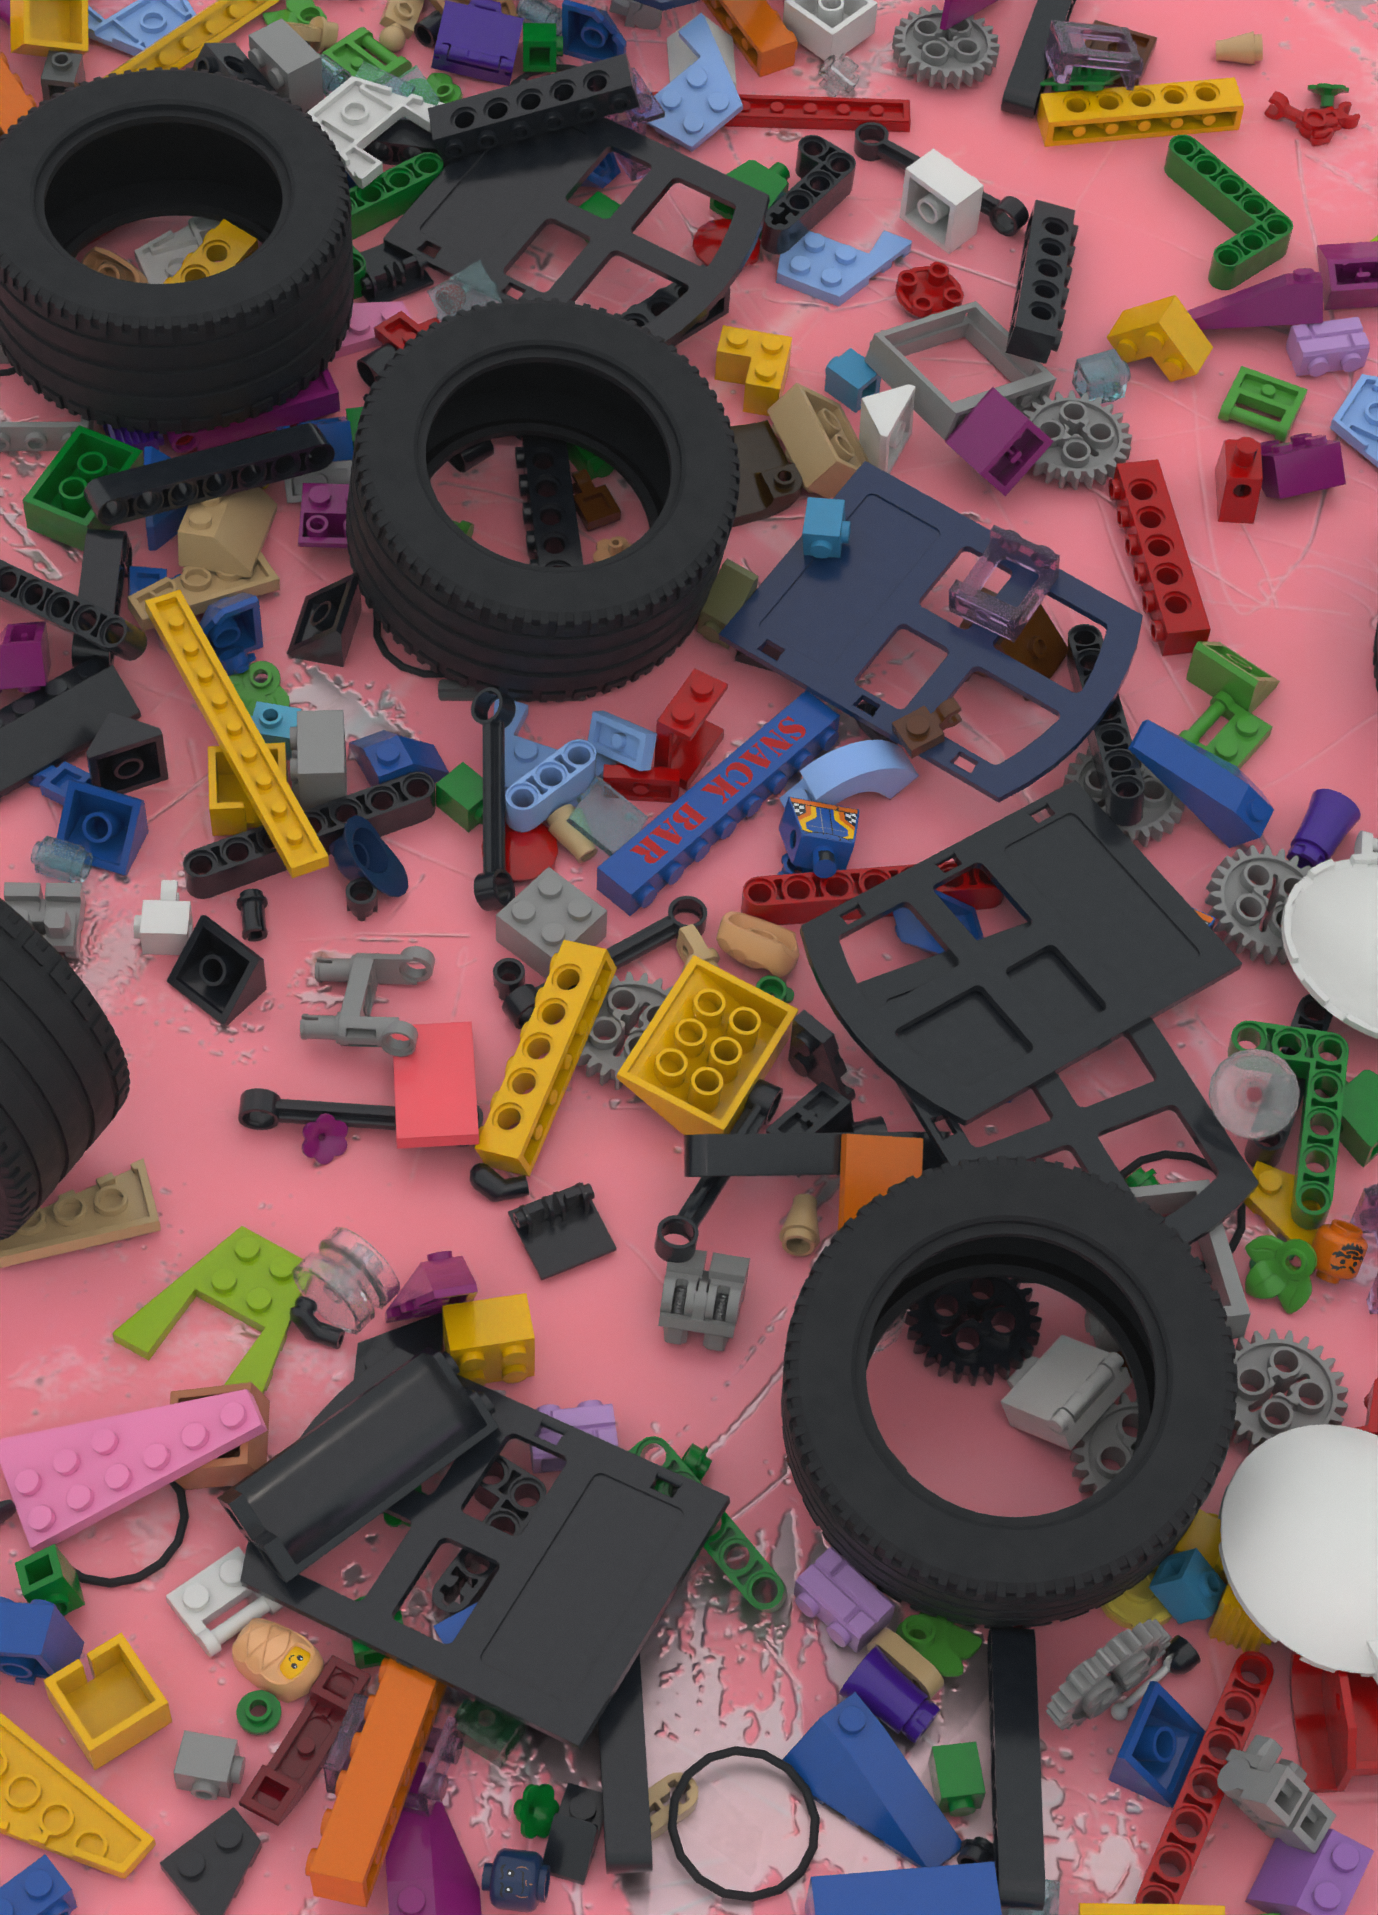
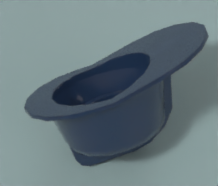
M355 815L348 818L344 825V834L329 845V850L334 857L338 870L349 881L357 878L368 879L380 892L389 897L404 895L408 889V877L404 866L397 856L381 839L373 825L364 817Z

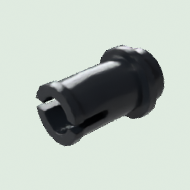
M244 890L240 893V898L236 902L237 908L241 911L242 937L245 940L248 938V941L251 942L261 941L268 935L265 920V908L268 905V900L261 890Z

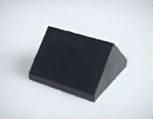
M355 573L305 597L287 651L289 656L296 659L344 667L362 610L358 581L360 578L356 577Z
M110 711L86 752L91 785L125 794L169 779L163 734L160 728Z
M201 915L167 979L169 984L224 1026L229 1025L267 989L264 959L206 915Z

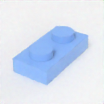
M593 711L588 742L592 743L596 752L638 771L651 770L657 733L606 711Z

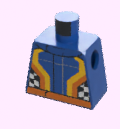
M788 797L779 824V832L790 862L798 867L813 869L815 875L820 878H829L836 873V870H846L855 844L859 809Z

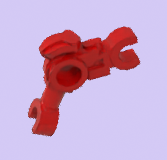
M1277 91L1270 97L1268 102L1271 104L1264 113L1272 120H1278L1283 117L1296 123L1295 128L1299 129L1301 136L1309 139L1313 146L1328 144L1334 132L1342 128H1355L1361 117L1359 113L1348 115L1352 104L1347 101L1340 103L1337 109L1329 106L1320 110L1311 108L1301 111L1291 106L1288 98L1283 93Z

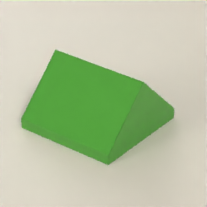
M1198 641L1195 645L1186 680L1212 697L1219 691L1228 693L1237 705L1250 713L1270 695L1280 682L1221 642Z

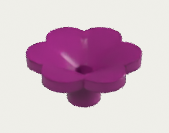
M321 1114L315 1122H309L304 1126L302 1134L305 1140L302 1144V1152L309 1158H315L320 1164L330 1163L334 1156L342 1155L347 1149L345 1137L348 1133V1126L341 1120H335L330 1114Z

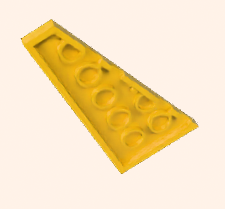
M0 1712V1833L126 1879L155 1847V1839Z

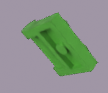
M365 27L358 28L322 52L323 63L345 80L354 76L385 86L397 77L399 79L405 78L412 68V63L403 56H396L373 38V34ZM364 49L368 50L370 53H372L374 56H376L378 59H380V60H381L382 62H384L386 65H384L383 63H381L379 60H377L375 57H373L371 54H369V53H368L367 51H365Z
M1241 366L1222 404L1218 419L1229 422L1230 419L1275 435L1274 439L1285 443L1306 398L1308 389ZM1240 403L1245 406L1268 413L1270 415L1281 418V421L1279 422L1268 417L1259 415L1257 413L1248 411L1246 409L1237 407L1236 404Z
M1219 691L1210 700L1208 709L1189 730H1183L1178 736L1241 769L1270 736L1272 726L1237 705L1228 693ZM1220 716L1229 720L1207 746L1199 742L1200 738Z

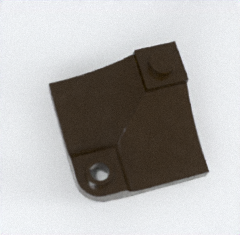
M768 420L746 425L730 426V429L734 431V443L737 444L740 461L739 496L735 520L732 526L736 527L771 517L789 508L801 495L802 477L795 463L789 464Z

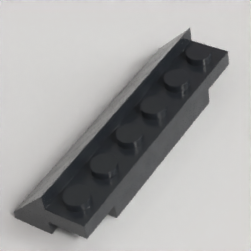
M95 655L49 681L46 686H41L40 690L30 692L0 709V798L34 779V775L51 765L56 766L88 748L110 711L134 720L141 717L139 708L113 664L107 667Z

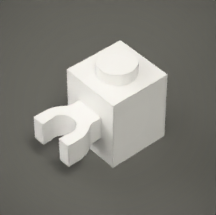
M162 880L160 900H143L142 914L135 915L134 938L141 940L143 954L180 955L193 932L191 901H179L180 895L177 893V880Z

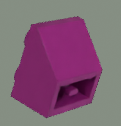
M1378 241L1317 245L1319 271L1323 281L1324 310L1378 307Z
M993 386L945 440L946 444L1004 496L1012 490L1054 442Z
M1303 433L1291 436V442L1279 444V440L1261 442L1263 473L1261 488L1266 497L1283 499L1346 484L1339 441L1327 440L1326 435L1312 436V433Z
M303 483L298 547L347 548L346 507L350 484Z
M46 621L8 624L0 633V693L2 689L17 688L19 692L23 693L35 692L40 690L41 686H46L51 668Z

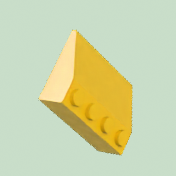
M693 955L621 1066L616 1078L683 1135L729 1134L743 1113L755 1084L759 1079H765L791 1037L793 1019L798 1015L799 1009Z

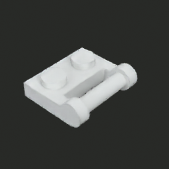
M239 1546L166 1595L169 1606L210 1658L222 1650L221 1645L241 1632L253 1618H261L268 1612L273 1615L284 1607L242 1586L240 1579L245 1554ZM252 1593L257 1596L255 1601L214 1629L210 1630L206 1627L207 1624Z

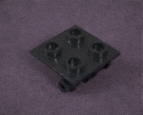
M384 243L360 252L366 261L367 271L365 277L360 279L363 288L361 294L367 302H390L434 284V281L425 270L429 265L424 254L418 255L415 253L409 257Z
M583 1182L576 1183L575 1186L559 1192H553L552 1195L543 1196L539 1200L526 1205H520L519 1208L508 1212L541 1280L617 1250L592 1201L595 1195L589 1183L585 1185Z

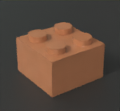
M252 1382L171 1391L170 1404L247 1389L254 1396L266 1428L269 1430L270 1400ZM268 1431L178 1478L175 1482L184 1490L236 1485L267 1462Z

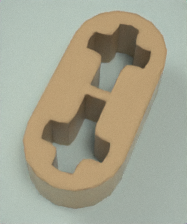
M883 1628L867 1644L868 1652L877 1645L911 1682L929 1696L927 1700H930L944 1686V1679L938 1669L894 1631Z
M682 1772L669 1774L648 1788L650 1813L654 1810L657 1811L650 1817L651 1841L668 1830L670 1803L666 1806L663 1804L670 1799V1788H676L683 1775ZM693 1778L690 1779L686 1787V1803L682 1804L679 1801L677 1824L688 1817L697 1806L698 1786Z

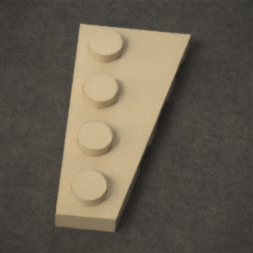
M261 551L251 578L239 576V574L213 572L205 568L186 566L182 568V575L174 579L165 577L128 596V609L141 629L145 631L155 628L145 609V600L181 590L193 614L197 615L204 613L208 605L216 603L225 597H231L242 592L260 596L280 590V578Z
M144 1158L131 1163V1169L114 1177L111 1172L97 1178V1184L78 1193H75L72 1189L59 1195L56 1203L44 1208L39 1207L15 1234L0 1240V1268L161 1231Z

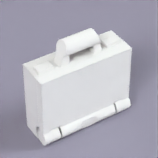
M1061 1335L1041 1358L1034 1356L1027 1358L1022 1368L1017 1369L1007 1379L1011 1390L1000 1402L1010 1426L1072 1450L1131 1384L1132 1381L1127 1368L1121 1367L1124 1364L1123 1358L1116 1352L1109 1353L1068 1336Z

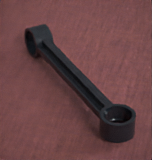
M867 122L858 126L855 131L854 151L861 159L875 161L883 158L905 170L921 158L889 141L888 130L879 123ZM864 140H876L879 142L872 144L866 143ZM983 191L980 212L989 216L992 226L999 233L1005 236H1013L1028 222V210L1019 199L1013 196H1006L1000 201Z
M493 687L482 689L475 696L471 705L472 717L482 725L483 873L478 874L474 880V895L479 906L485 911L504 908L515 898L514 882L506 871L505 728L512 722L516 706L514 700L509 695ZM499 699L497 712L488 719L490 706Z
M693 896L678 897L671 902L668 916L607 948L617 969L672 939H677L679 928L687 926L674 918L679 913L689 912L695 914L700 921L693 925L702 935L705 931L707 919L705 904ZM545 983L536 988L532 984L520 986L504 1000L502 1010L516 1028L522 1029L524 1023L529 1021L535 1008L536 994L541 987H544ZM577 985L571 986L568 990L573 989Z
M759 1079L750 1093L743 1113L729 1134H758L763 1124L768 1125L775 1115L783 1095V1088ZM731 1176L701 1177L678 1215L668 1216L659 1223L654 1248L661 1259L666 1262L682 1263L689 1261L694 1256L699 1236L698 1228ZM679 1234L687 1238L689 1243L674 1245L666 1241L664 1236Z
M261 1088L246 1090L240 1097L238 1120L243 1126L254 1130L272 1129L278 1123L307 1124L315 1122L324 1113L332 1115L335 1120L345 1122L348 1127L396 1130L395 1106L281 1099L277 1093ZM477 1105L478 1128L483 1126V1112Z

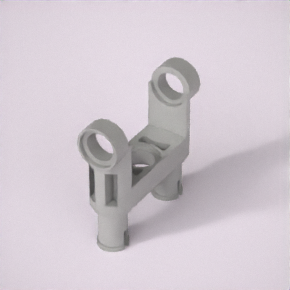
M410 946L405 948L401 954L356 953L351 956V959L317 957V962L315 963V979L317 982H348L341 1012H338L336 1016L302 1014V1019L300 1020V1036L302 1040L330 1039L336 1040V1043L341 1046L382 1047L386 1053L398 1057L408 1056L415 1051L418 1032L412 1024L400 1021L399 1017H373L370 1015L378 984L417 985V982L426 981L432 976L435 965V957L432 952L424 947ZM412 961L419 962L426 968L415 969L407 963ZM395 1033L402 1034L409 1038V1040H396L390 1035Z

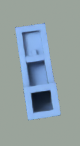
M885 740L859 741L832 750L800 770L803 779L779 799L784 808L788 797L836 805L852 795L863 792H877L891 799L919 775L902 747Z

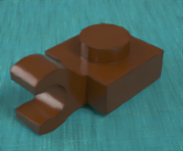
M586 469L573 472L571 476L575 481L572 484L575 508L587 531L620 520L621 510L606 484L595 487Z
M954 697L942 702L932 713L924 705L892 722V731L912 759L945 741L943 730L953 727L962 721L958 714L961 711V707Z

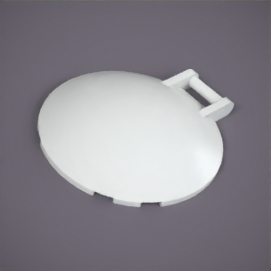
M1361 830L1357 835L1354 854L1351 855L1350 859L1336 862L1332 859L1324 861L1311 868L1307 875L1294 885L1283 909L1281 933L1284 949L1292 969L1310 995L1328 1012L1348 1026L1378 1039V838H1374L1373 833Z
M1327 1424L1308 1425L1282 1432L1255 1448L1240 1464L1225 1489L1218 1519H1221L1219 1552L1228 1583L1245 1613L1274 1643L1280 1641L1287 1648L1299 1654V1660L1316 1668L1335 1673L1337 1670L1360 1673L1361 1677H1373L1378 1685V1436L1357 1428Z

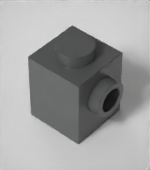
M49 50L41 75L43 100H50L55 93H63L66 88L70 86L75 88L79 86V83L85 81L82 54Z

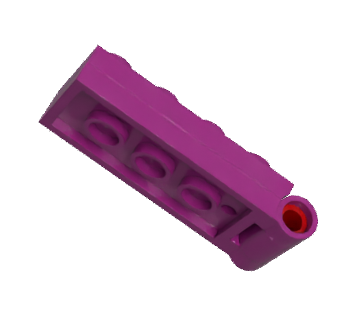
M327 368L324 372H319V377L315 381L309 382V387L305 390L300 389L297 396L287 398L286 403L281 406H273V410L268 413L264 411L259 413V416L256 418L248 417L245 419V422L239 424L233 422L230 423V426L224 428L217 426L214 427V430L210 431L199 429L196 433H191L190 430L182 431V434H175V431L167 432L166 435L173 450L177 453H186L195 447L198 451L276 430L275 427L293 425L339 412V391Z

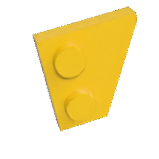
M1256 1161L1252 1173L1259 1184L1255 1191L1246 1199L1245 1205L1254 1214L1261 1216L1265 1221V1225L1276 1236L1281 1233L1287 1240L1301 1239L1312 1245L1318 1228L1315 1230L1303 1229L1291 1217L1295 1175ZM1305 1200L1302 1202L1303 1206L1308 1210L1317 1211L1321 1209L1320 1205L1315 1201Z

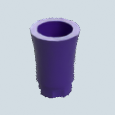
M1318 789L1314 791L1307 812L1291 842V848L1286 858L1290 861L1297 855L1299 857L1297 866L1300 869L1309 865L1313 868L1331 859L1344 837L1360 820L1361 813L1357 805L1347 796L1331 789Z
M877 1645L861 1661L839 1692V1695L844 1698L856 1692L875 1717L884 1722L897 1734L902 1732L913 1743L919 1740L941 1710L934 1703L927 1700L929 1696L911 1682Z

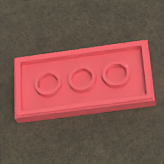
M472 1021L413 1024L418 1032L415 1051L404 1057L393 1056L397 1149L479 1144ZM392 1034V1038L396 1040H409V1038L402 1034Z

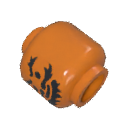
M1336 1219L1332 1220L1331 1224H1323L1318 1228L1311 1245L1317 1255L1316 1276L1329 1283L1338 1284L1340 1279L1349 1280L1358 1275L1368 1249V1243L1362 1237L1363 1231L1360 1228L1346 1221Z

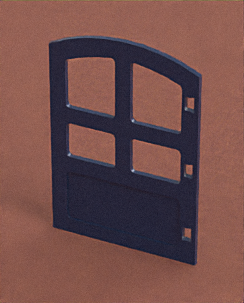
M864 461L833 498L845 500L846 521H851L849 544L842 543L841 557L816 558L810 555H803V539L801 536L719 633V640L902 747L903 745L892 731V722L924 705L930 713L934 712L942 702L952 698L967 678L976 671L987 675L1059 717L1056 723L1023 750L998 765L991 764L945 736L944 742L918 755L999 803L1029 787L1053 770L1076 750L1099 724L1114 702L1128 675L1137 649L1143 615L869 462ZM971 552L1010 574L1011 578L969 629L964 630L925 609L920 603L960 554ZM1037 593L1048 595L1106 629L1101 651L1082 691L1078 693L1071 692L994 647L996 642ZM906 629L945 651L948 656L904 709H897L860 688L855 683L897 631ZM767 644L782 652L778 660L762 652ZM862 699L878 708L874 716L856 707ZM959 756L976 765L972 773L954 764Z

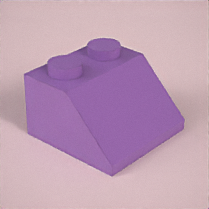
M1328 1829L1315 1854L1287 1846L1278 1837L1275 1839L1245 1902L1267 1914L1345 1915L1374 1851L1334 1829Z

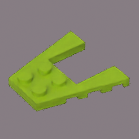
M241 1226L113 1332V1339L116 1343L149 1361L197 1296L262 1332L224 1385L252 1382L264 1394L272 1379L273 1368L278 1355L283 1350L287 1339V1332L292 1321L290 1319V1308H294L296 1299L303 1296L312 1273V1265L308 1261Z

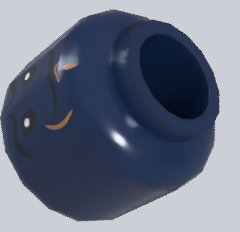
M503 1848L498 1851L493 1863H485L482 1874V1890L490 1891L491 1904L497 1909L532 1912L536 1909L539 1902L545 1903L547 1900L550 1885V1865H544L541 1855L537 1852Z

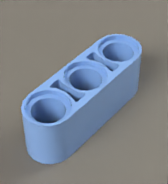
M582 739L566 743L507 789L505 794V819L511 829L518 832H528L536 828L555 810L566 805L594 782L597 753L592 743Z

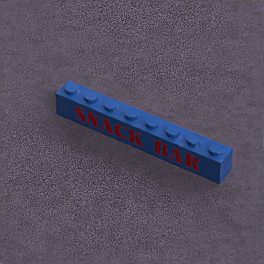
M807 690L804 691L598 866L597 890L629 916L640 907H648L662 888L667 884L673 885L679 880L684 869L694 861H701L708 854L710 847L720 838L722 840L728 838L742 819L746 816L752 817L760 809L763 801L771 794H779L786 786L788 780L797 772L800 773V770L810 764L814 757L822 750H830L839 738L840 715Z

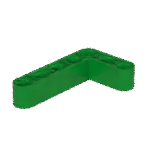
M1188 135L1174 136L1168 146L1164 165L1165 173L1237 234L1215 248L1208 274L1209 283L1216 289H1233L1286 255L1293 223L1288 216L1195 138Z
M432 152L419 154L383 172L364 189H361L358 185L350 188L352 240L405 214L444 169L441 157ZM353 246L354 299L363 296L361 294L363 288L360 279L365 277L367 271L364 257Z
M1243 1021L1234 1027L1229 1042L1228 1058L1234 1066L1243 1070L1306 1079L1291 1203V1217L1299 1227L1306 1230H1315L1326 1222L1333 1201L1349 1054L1348 1044L1342 1036L1333 1032L1257 1021ZM1249 1041L1257 1048L1247 1050L1242 1048L1239 1042ZM1290 1047L1297 1054L1285 1055L1279 1048ZM1328 1052L1333 1054L1337 1060L1326 1061L1319 1054ZM1315 1090H1328L1332 1093L1333 1097H1320L1316 1094ZM1322 1126L1328 1130L1329 1134L1318 1135L1310 1127ZM1318 1163L1324 1167L1325 1171L1322 1173L1312 1172L1306 1164ZM1305 1200L1315 1201L1320 1205L1321 1209L1317 1211L1308 1210L1303 1206L1302 1202Z
M646 1437L629 1450V1452L645 1459V1455L650 1449L656 1447L663 1448L666 1452V1460L662 1467L702 1484L675 1450L660 1437ZM658 1479L654 1487L655 1490L673 1498L672 1489L674 1486ZM724 1512L721 1517L722 1524L720 1530L708 1538L703 1548L747 1601L758 1611L771 1613L779 1610L786 1602V1585L730 1516ZM735 1547H745L748 1549L750 1556L747 1565L736 1570L730 1568L727 1564L728 1553ZM763 1580L774 1581L777 1585V1596L769 1603H760L755 1598L756 1586Z

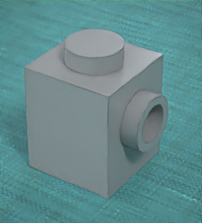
M184 1730L174 1769L177 1789L191 1791L193 1796L204 1800H216L218 1796L230 1798L233 1783L241 1784L246 1758L240 1756L238 1740Z

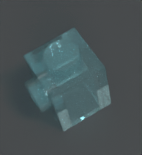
M1115 349L1076 359L1072 384L1080 398L1087 392L1089 401L1093 402L1096 398L1101 397V404L1114 402L1125 397L1127 383L1131 378L1128 364L1121 360Z

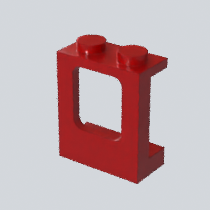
M694 668L660 715L656 724L657 737L654 767L665 766L680 769L679 787L686 791L724 738V729L706 721V718L728 689L727 683Z

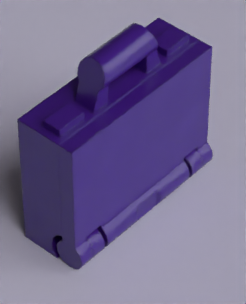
M445 0L431 68L510 86L524 18L503 14L501 3L492 0H471L468 5Z

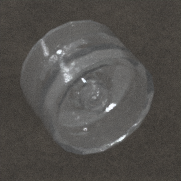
M1252 1048L1235 1052L1219 1064L1211 1077L1208 1096L1213 1115L1224 1130L1239 1139L1260 1141L1275 1137L1289 1126L1297 1113L1300 1091L1296 1075L1284 1059L1270 1051ZM1250 1087L1254 1090L1258 1087L1262 1091V1098L1259 1101L1251 1102L1247 1099L1246 1092Z
M335 1227L318 1244L319 1253L310 1252L292 1270L293 1279L302 1295L316 1302V1311L335 1327L344 1329L346 1333L357 1335L375 1317L374 1308L382 1309L400 1292V1282L386 1259L369 1242L347 1228Z

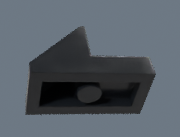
M572 1783L567 1784L559 1812L554 1814L543 1857L544 1865H550L551 1876L581 1885L585 1884L604 1824L602 1792Z

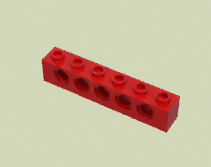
M1159 460L1116 464L1114 478L1110 479L1108 484L1109 496L1112 501L1116 500L1119 528H1124L1126 533V553L1128 556H1132L1134 560V580L1137 585L1141 584L1143 590V610L1145 613L1150 614L1152 620L1150 625L1153 642H1158L1162 656L1193 653L1198 641L1208 642L1211 628Z

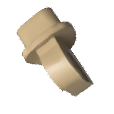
M323 16L313 18L309 24L286 22L305 41H308L316 52H321L323 48L328 49L337 43L338 24L327 22Z
M693 924L679 928L676 947L680 958L685 963L682 972L693 955L720 968L717 964L720 960L717 951L714 948L707 947Z

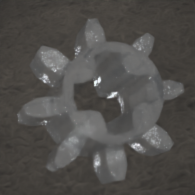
M843 53L839 58L831 55L823 62L819 69L818 75L823 78L819 85L834 97L839 92L844 96L848 95L858 84L860 77L855 71L859 65Z

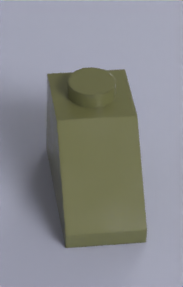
M727 558L701 610L697 632L702 634L708 641L729 649L730 645L719 640V633L756 591L759 576Z

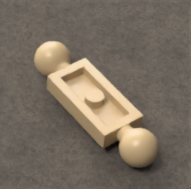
M387 0L379 23L385 27L379 36L380 44L392 53L400 51L404 47L406 39L409 40L414 32V26L417 24L425 0Z

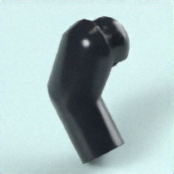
M478 1163L470 1170V1182L473 1188L492 1202L529 1195L525 1175L504 1179L485 1163Z
M298 1297L294 1308H290V1319L308 1340L339 1349L344 1339L345 1330L320 1322L314 1316L317 1310L316 1302L308 1297Z

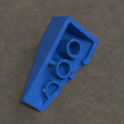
M1150 720L1142 722L1128 749L1228 848L1261 837L1274 809L1264 793L1237 766Z
M856 1692L820 1717L782 1759L792 1765L809 1786L815 1801L822 1805L825 1803L846 1817L845 1820L857 1828L860 1826L882 1840L885 1847L917 1868L943 1866L961 1852V1839L884 1726Z

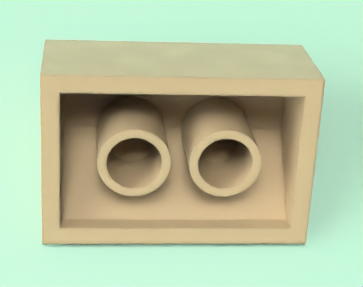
M796 383L767 410L773 422L772 429L783 441L787 449L785 455L791 463H795L802 477V487L807 492H815L828 499L835 497L864 461L870 463L839 403Z
M260 487L189 505L177 531L179 566H193L205 568L208 571H223L224 573L239 574V576L251 578L259 553L263 548L276 515L277 503Z

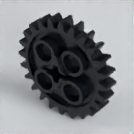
M986 1277L960 1281L924 1296L908 1308L910 1311H907L905 1324L910 1325L907 1338L909 1340H917L913 1351L915 1354L927 1352L924 1361L925 1367L931 1366L936 1362L940 1365L938 1370L939 1377L950 1370L954 1372L953 1381L956 1384L960 1381L962 1375H968L971 1386H975L978 1376H983L988 1385H992L996 1372L1004 1380H1007L1010 1374V1367L1015 1370L1021 1369L1024 1363L1023 1358H1031L1033 1355V1346L1038 1344L1040 1336L1037 1330H1040L1042 1322L1041 1317L1035 1316L1038 1313L1039 1302H1029L1033 1289L1024 1288L1020 1290L1021 1283H1017L1014 1278ZM972 1293H984L989 1298L978 1299ZM946 1309L951 1311L953 1315L942 1316L936 1310ZM993 1326H1005L1010 1332H999ZM966 1342L971 1344L974 1349L965 1350L957 1344Z

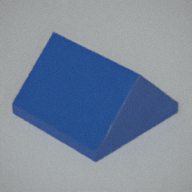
M70 779L53 854L127 875L149 832L144 800Z
M1150 1681L1108 1780L1165 1807L1173 1808L1206 1731L1157 1681Z

